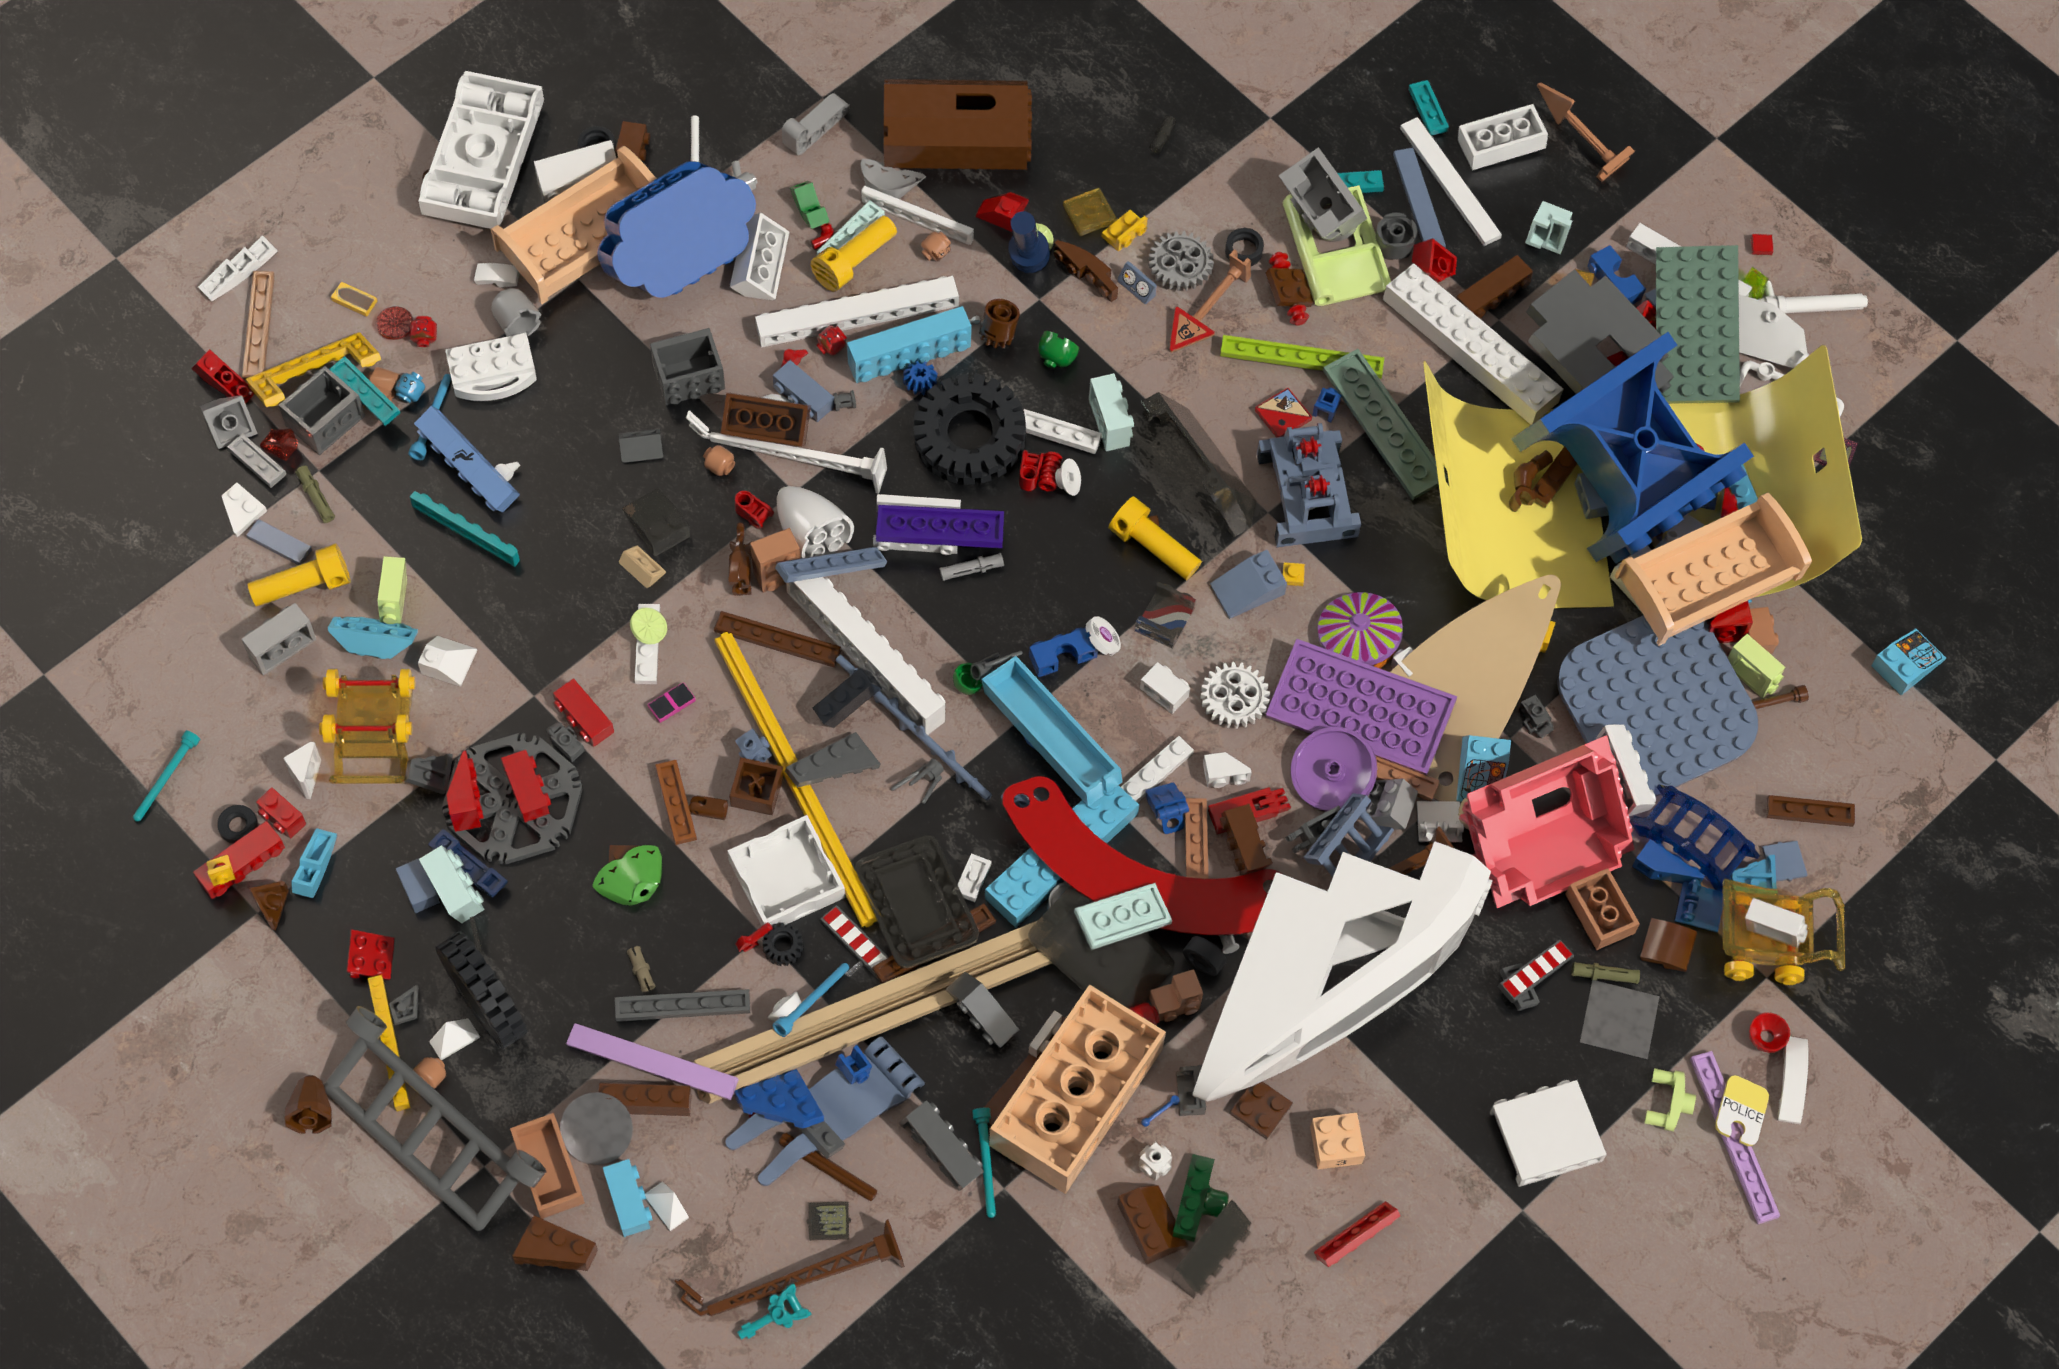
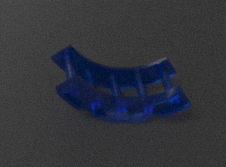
M1659 784L1657 789L1663 797L1647 817L1643 818L1636 815L1632 817L1630 823L1641 837L1661 844L1666 842L1672 845L1675 853L1686 861L1692 859L1701 867L1699 871L1705 875V878L1715 890L1732 893L1736 887L1730 880L1731 874L1745 856L1756 859L1760 857L1755 849V844L1746 839L1738 829L1709 806L1671 785L1664 786ZM1669 803L1681 806L1667 825L1662 826L1654 822ZM1688 811L1702 817L1703 819L1688 838H1683L1675 833L1674 829ZM1712 824L1723 835L1707 854L1697 848L1695 843L1706 828ZM1730 840L1738 849V852L1722 871L1715 863V858Z

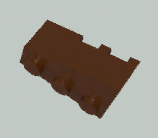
M1250 804L1224 811L1221 814L1220 824L1228 835L1226 842L1229 851H1233L1235 857L1233 859L1235 871H1239L1240 876L1266 869L1272 865L1271 858L1266 859L1263 850L1266 845L1264 840H1260L1257 831L1259 827Z
M534 1215L513 1254L515 1264L521 1265L524 1263L542 1267L554 1266L562 1269L588 1271L598 1252V1248L595 1242Z

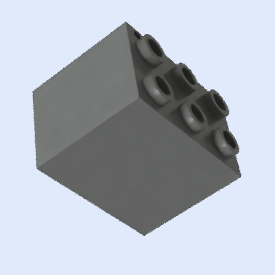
M710 328L650 343L653 367L666 405L678 404L683 400L697 399L702 395L715 394L725 390L723 366Z
M326 366L316 371L307 382L299 385L296 391L290 396L285 397V400L279 405L285 426L319 456L365 417L360 396Z

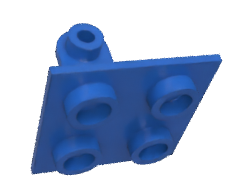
M1692 879L1689 883L1683 881L1675 921L1718 932L1726 892L1703 887L1698 879Z

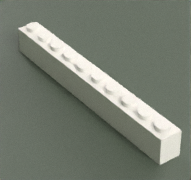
M942 276L935 280H923L915 284H904L891 289L884 288L876 292L861 293L857 296L842 297L833 301H822L813 305H802L799 308L783 309L770 314L763 313L760 316H755L756 329L762 348L815 337L829 325L838 326L843 331L959 307V294L954 277Z

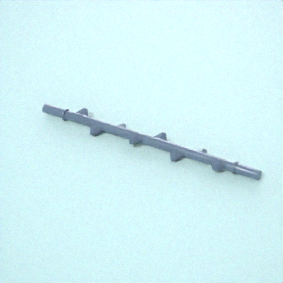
M842 655L836 658V662L850 674L849 676L858 670L857 667L855 668ZM881 691L874 695L876 703H881L899 719L900 730L909 729L930 748L932 755L940 757L956 772L957 783L965 781L969 784L970 788L972 787L986 801L991 798L992 794L978 782V779L974 778L955 760L954 750L946 752L925 733L922 725L918 726L899 709L898 698L889 699Z

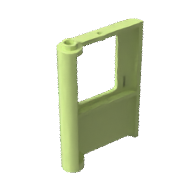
M1359 185L1348 188L1367 217V220L1358 225L1353 233L1356 245L1323 254L1317 251L1311 230L1290 200L1292 198L1291 194L1283 200V206L1312 297L1317 306L1384 292L1386 286L1391 282Z

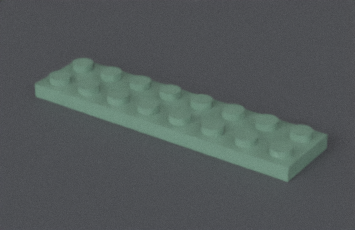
M1356 349L1325 366L1323 372L1337 392L1342 395L1341 398L1411 499L1414 500L1439 486L1435 458L1360 350Z

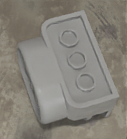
M1319 147L1279 175L1292 196L1290 200L1299 215L1303 217L1309 229H1314L1321 238L1333 242L1342 241L1350 237L1355 232L1357 226L1367 220L1364 210ZM1327 204H1332L1329 209H1324Z

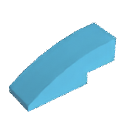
M316 828L300 858V866L291 881L292 893L310 898L314 897L329 863L337 838L336 833Z

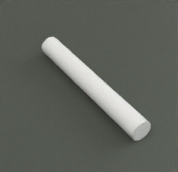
M692 116L691 161L699 162V117Z

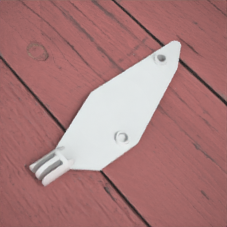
M1739 294V353L1795 368L1809 356L1803 328L1774 304Z

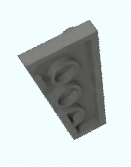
M857 732L787 766L785 772L798 788L823 782L824 779L831 777L834 779L840 778L848 773H862L865 769H879L880 762Z

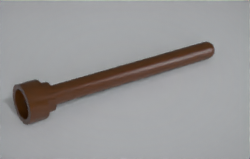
M1800 685L1794 687L1789 693L1753 701L1752 703L1755 709H1760L1792 700L1798 703L1806 702L1809 700L1806 686Z

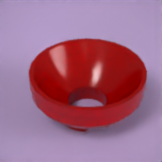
M1762 1013L1752 1020L1749 1027V1037L1757 1049L1767 1053H1774L1787 1045L1790 1039V1028L1781 1016L1774 1013ZM1761 1032H1770L1773 1036V1041H1763L1761 1039Z

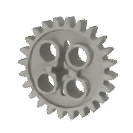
M1175 231L1174 236L1167 233L1166 239L1161 236L1160 241H1155L1154 247H1151L1149 268H1152L1151 274L1156 275V281L1162 279V286L1168 283L1169 289L1176 286L1177 291L1181 287L1188 291V286L1196 289V283L1202 286L1203 280H1208L1209 274H1212L1214 265V254L1211 253V247H1206L1207 241L1200 242L1201 236L1193 238V233L1186 236L1185 231L1182 232V235Z

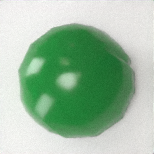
M971 663L960 664L955 669L952 677L955 688L965 695H972L983 686L980 680H975L972 677L970 671Z

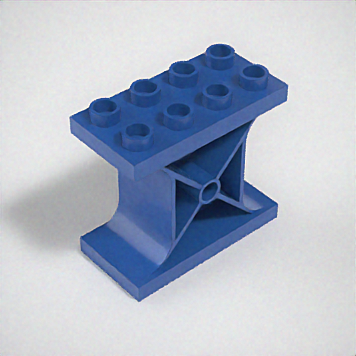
M1669 332L1629 357L1511 438L1520 452L1540 441L1549 440L1562 444L1573 456L1603 502L1607 505L1609 512L1607 530L1597 542L1587 548L1595 562L1610 555L1616 564L1630 554L1633 555L1652 542V538L1661 532L1668 531L1684 520L1683 517L1699 509L1714 499L1716 493L1730 487L1745 477L1747 473L1741 465L1754 457L1745 442L1725 454L1717 455L1703 451L1694 442L1656 385L1655 371L1660 359L1677 346Z

